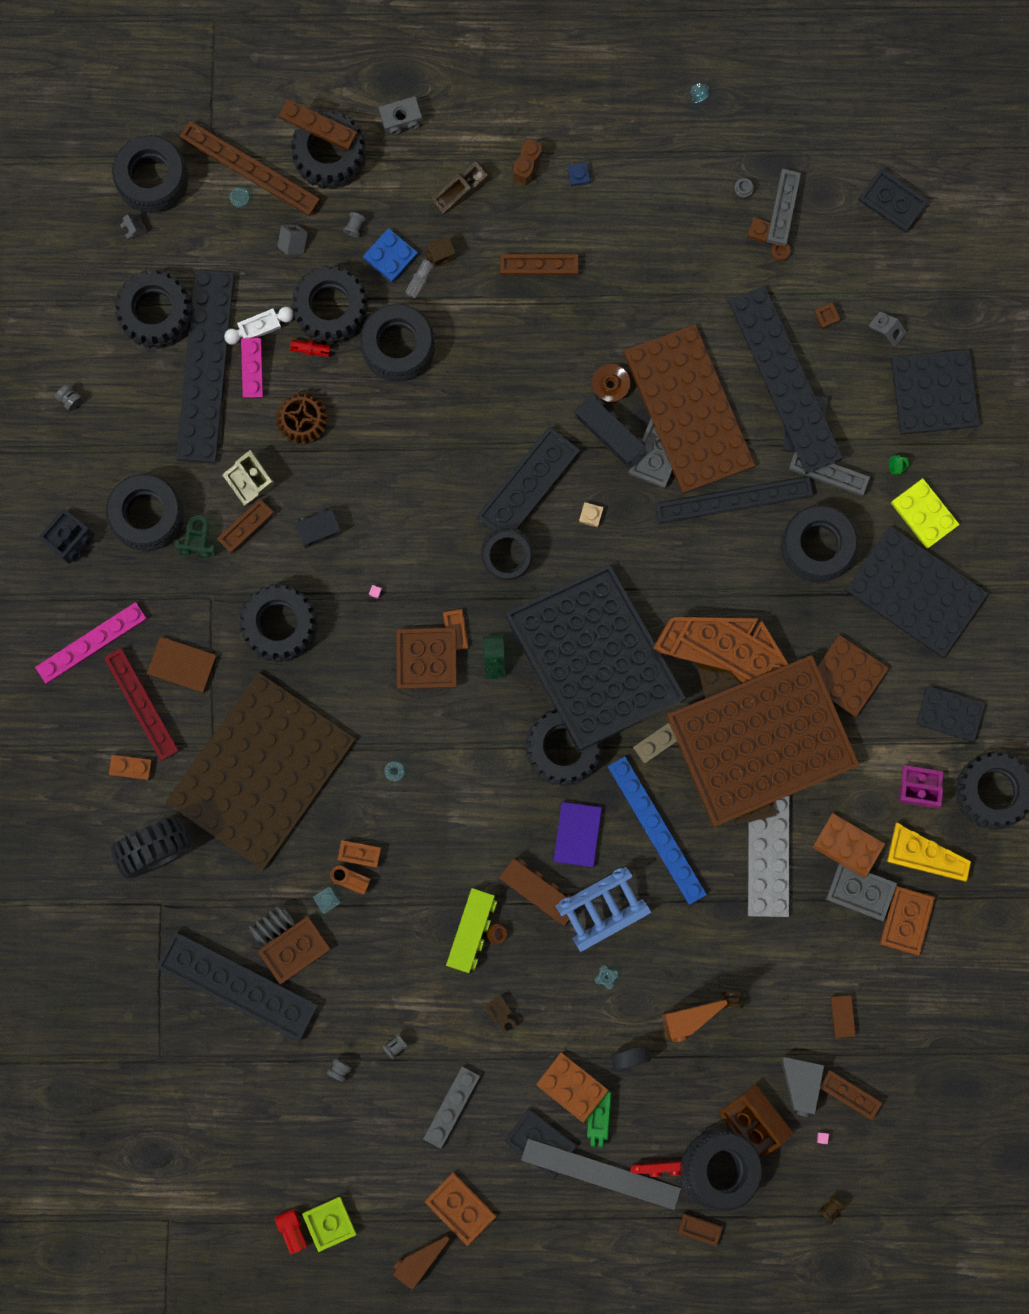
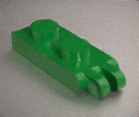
M612 1092L607 1093L588 1118L587 1138H591V1147H595L596 1139H599V1148H603L604 1140L609 1138Z

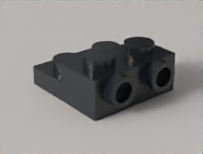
M63 508L40 534L38 539L70 564L72 561L75 562L80 558V552L85 546L88 547L93 543L95 534Z

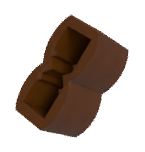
M527 139L521 148V156L515 161L513 166V181L526 186L532 180L534 168L541 159V143L531 139Z

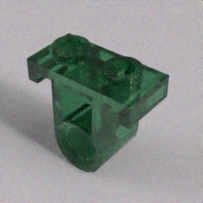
M196 515L189 519L184 545L179 540H175L174 543L175 550L179 551L178 554L190 556L191 553H195L201 558L216 556L217 548L215 545L210 544V548H207L210 527L204 517ZM197 523H203V528L200 531H195L194 526Z
M503 635L483 637L486 679L506 678Z

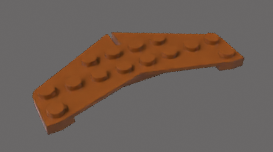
M674 617L668 620L653 647L654 650L661 654L729 670L742 683L788 665L762 621L759 622L753 635L750 636L758 620L751 618Z

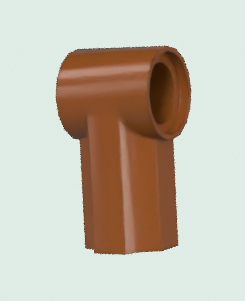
M343 866L334 867L330 874L333 883L362 895L365 894L371 880ZM335 871H344L345 878L342 881H337L334 878Z

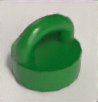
M892 455L890 457L889 470L892 475H900L907 470L909 466L908 458L901 457L900 455Z

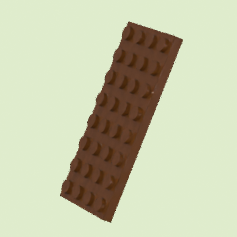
M696 324L624 350L623 354L650 419L653 421V426L660 438V443L663 450H665L666 457L672 467L682 495L755 467Z

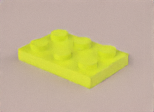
M921 479L891 502L927 549L959 526V523L924 479Z

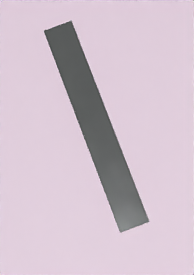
M530 1139L527 1140L521 1161L675 1210L681 1191L679 1187L633 1174L632 1172Z

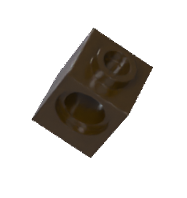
M449 236L427 244L425 255L428 262H432L434 267L456 259V253Z

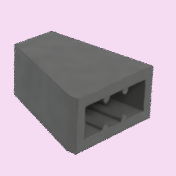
M782 1057L781 1063L792 1109L797 1110V1115L809 1117L810 1113L815 1114L824 1066Z

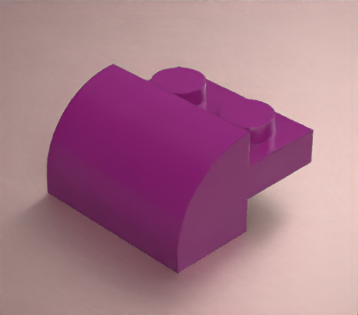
M903 765L898 801L940 809L943 793V771Z

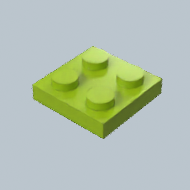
M341 1196L302 1213L318 1252L357 1235Z

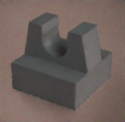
M127 214L123 217L124 221L120 226L122 229L128 228L129 232L125 235L127 239H132L139 235L143 236L148 232L140 215Z

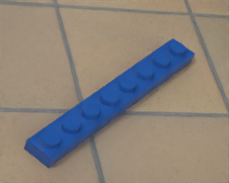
M626 757L609 765V771L688 905L706 896L704 889Z

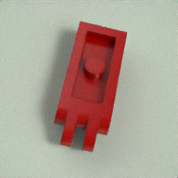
M679 1160L634 1164L630 1167V1170L633 1174H649L650 1177L662 1176V1172H670V1175H681L680 1164L682 1162Z

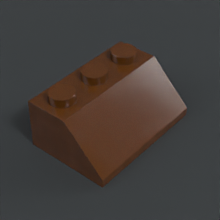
M756 1084L718 1112L734 1133L744 1136L755 1146L757 1153L760 1155L759 1158H763L780 1147L794 1134Z

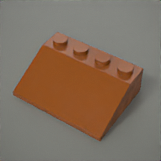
M721 1000L662 1014L666 1038L672 1039V1042L688 1040L687 1035H692L727 1005V1001Z

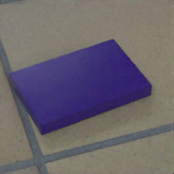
M561 803L554 862L586 867L594 866L601 807Z

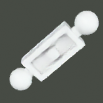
M290 307L281 308L278 314H275L274 309H270L237 323L239 330L229 329L225 332V341L229 344H236L240 337L258 338L281 328L279 321L290 322L294 317V312Z

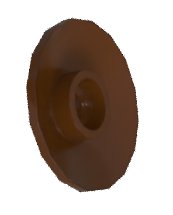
M606 364L595 371L591 387L599 399L605 402H616L627 395L630 388V378L622 367L616 364ZM607 383H614V387L609 388L607 386Z

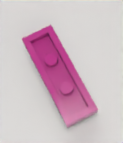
M241 338L243 398L263 397L261 338Z

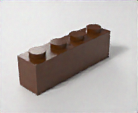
M520 858L517 861L513 859L499 879L562 926H565L569 921V917L567 914L561 916L555 906L562 899L572 896L567 894L565 897L559 892L561 888L553 882L549 885L543 881L545 877L538 871L531 872L528 870L527 867L529 865Z

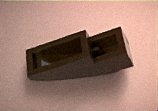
M475 161L462 174L456 175L431 200L445 214L476 192L492 176L481 162Z

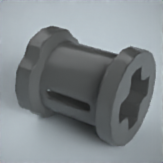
M350 212L347 227H344L343 232L358 238L362 223H365L366 219L358 213Z
M398 1033L387 1045H382L392 1060L403 1049L407 1050L409 1048Z

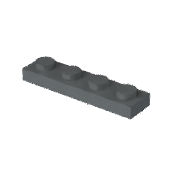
M786 169L781 170L766 241L768 243L784 247L787 244L801 173Z
M796 452L788 469L859 496L864 495L870 478L836 464H831L805 474Z
M463 1066L461 1067L423 1138L425 1141L440 1149L442 1148L477 1083L479 1075Z

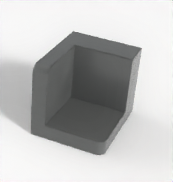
M281 225L278 248L287 255L303 254L307 232L299 225Z

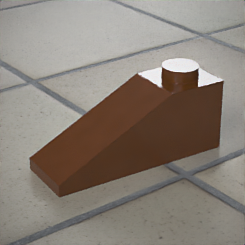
M446 1235L407 1255L403 1260L399 1258L393 1266L395 1270L393 1276L413 1290L450 1237Z

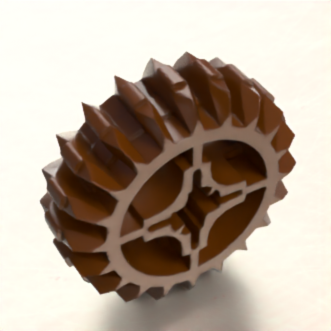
M297 392L296 398H294L293 394H290L291 400L289 401L287 398H284L285 405H278L282 411L275 412L278 416L275 422L279 424L277 429L278 431L283 430L281 436H287V441L289 442L294 438L295 444H298L299 439H301L303 445L306 444V439H309L311 443L314 442L313 436L319 439L318 431L324 433L325 429L322 426L328 425V422L323 420L328 418V414L323 413L326 411V407L321 406L322 401H316L315 395H312L309 399L308 392H305L304 397L301 396L300 392ZM300 405L297 411H290L293 407ZM308 405L315 409L317 418H313V415L307 413ZM304 412L305 419H302V421L299 424L298 418H301ZM286 418L296 423V431L291 430L286 425ZM306 426H313L310 430L303 432Z

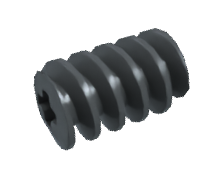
M284 906L283 909L275 907L277 914L269 911V919L262 916L263 923L255 921L257 928L249 925L251 933L260 945V942L265 945L268 944L267 937L274 940V932L281 935L280 928L287 931V923L292 926L295 925L294 920Z

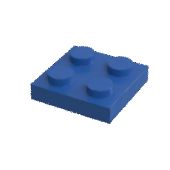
M388 228L365 253L363 259L393 283L416 258L418 253Z

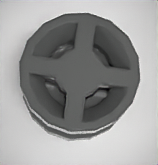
M334 1059L332 1062L333 1066L327 1071V1074L344 1083L346 1074L352 1068Z

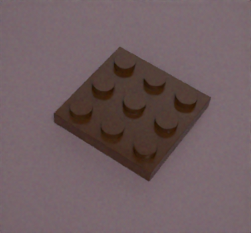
M456 628L396 630L398 690L457 688Z
M838 635L817 666L832 703L853 717L858 715L889 669L840 635Z

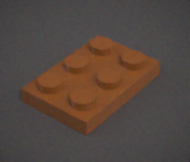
M832 813L812 848L861 877L866 878L885 843Z
M562 1053L559 1054L536 1084L583 1123L587 1121L609 1092V1090Z

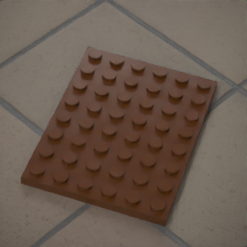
M812 655L666 715L713 827L859 766Z

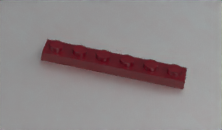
M122 648L105 656L104 659L159 759L163 761L178 753V748Z

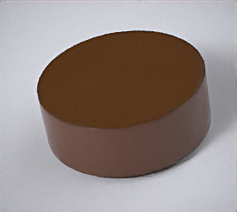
M773 244L771 248L772 258L779 262L787 260L791 252L788 244L785 247Z

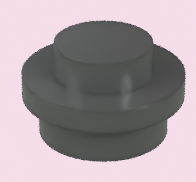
M742 178L736 182L734 190L739 197L746 198L753 193L754 185L749 179Z

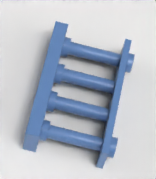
M626 867L615 870L612 875L574 896L562 899L555 906L561 916L568 915L577 932V935L572 939L580 952L651 913L643 899L637 901L627 882L633 876ZM619 884L630 903L629 907L622 911L619 910L609 891ZM601 894L612 912V916L606 920L601 919L592 902V899ZM585 904L595 923L588 930H584L574 909Z

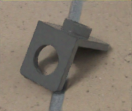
M879 312L869 324L871 329L885 334L892 346H896L906 334V330L897 318L883 312ZM899 329L898 337L893 339L894 331Z

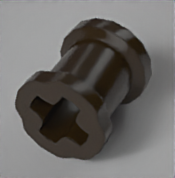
M831 1196L827 1205L818 1211L832 1224L836 1215L841 1210L843 1211L845 1207Z

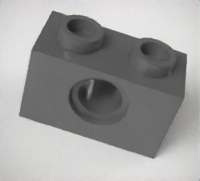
M415 96L378 107L386 135H396L408 128L413 130L423 124ZM404 115L406 116V118L404 120H398L397 116Z

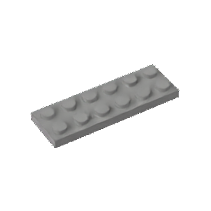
M789 796L773 802L776 813L775 817L748 823V916L789 917Z

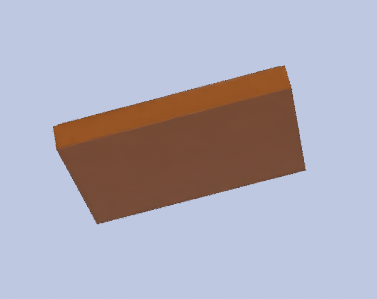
M896 886L879 945L919 956L935 897Z
M454 1172L424 1201L467 1246L497 1217Z

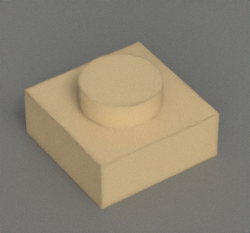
M584 502L579 523L598 528L603 507Z

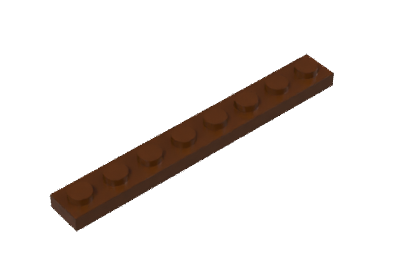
M191 121L188 122L179 136L184 142L309 217L320 202L318 197Z

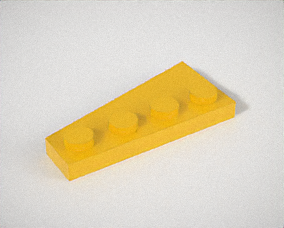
M899 823L895 824L887 859L888 863L964 882L967 881L971 861L920 836Z

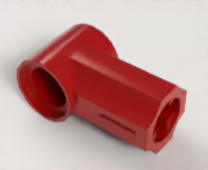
M292 1209L275 1216L276 1225L280 1234H283L290 1254L307 1248L300 1230V1222L296 1211Z

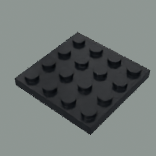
M969 350L891 358L900 435L979 426Z

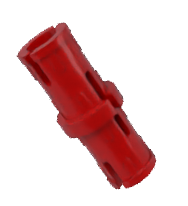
M291 340V352L329 358L330 345L313 343L311 340L309 342Z

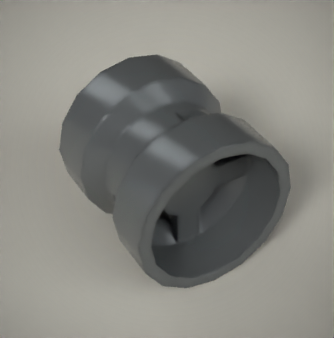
M69 384L61 387L55 395L59 402L64 403V407L68 411L74 410L83 399L78 393L73 392V388Z

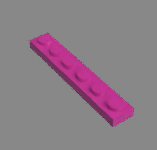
M135 602L35 668L45 684H49L146 621L147 618Z

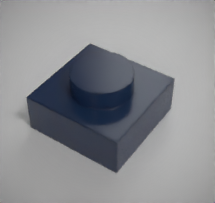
M587 163L568 166L571 187L590 184Z

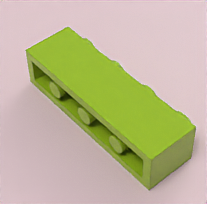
M471 889L446 966L469 974L471 970L475 971L478 962L475 955L477 950H482L484 939H481L483 931L487 932L491 920H488L490 912L494 913L497 901L494 900V895Z

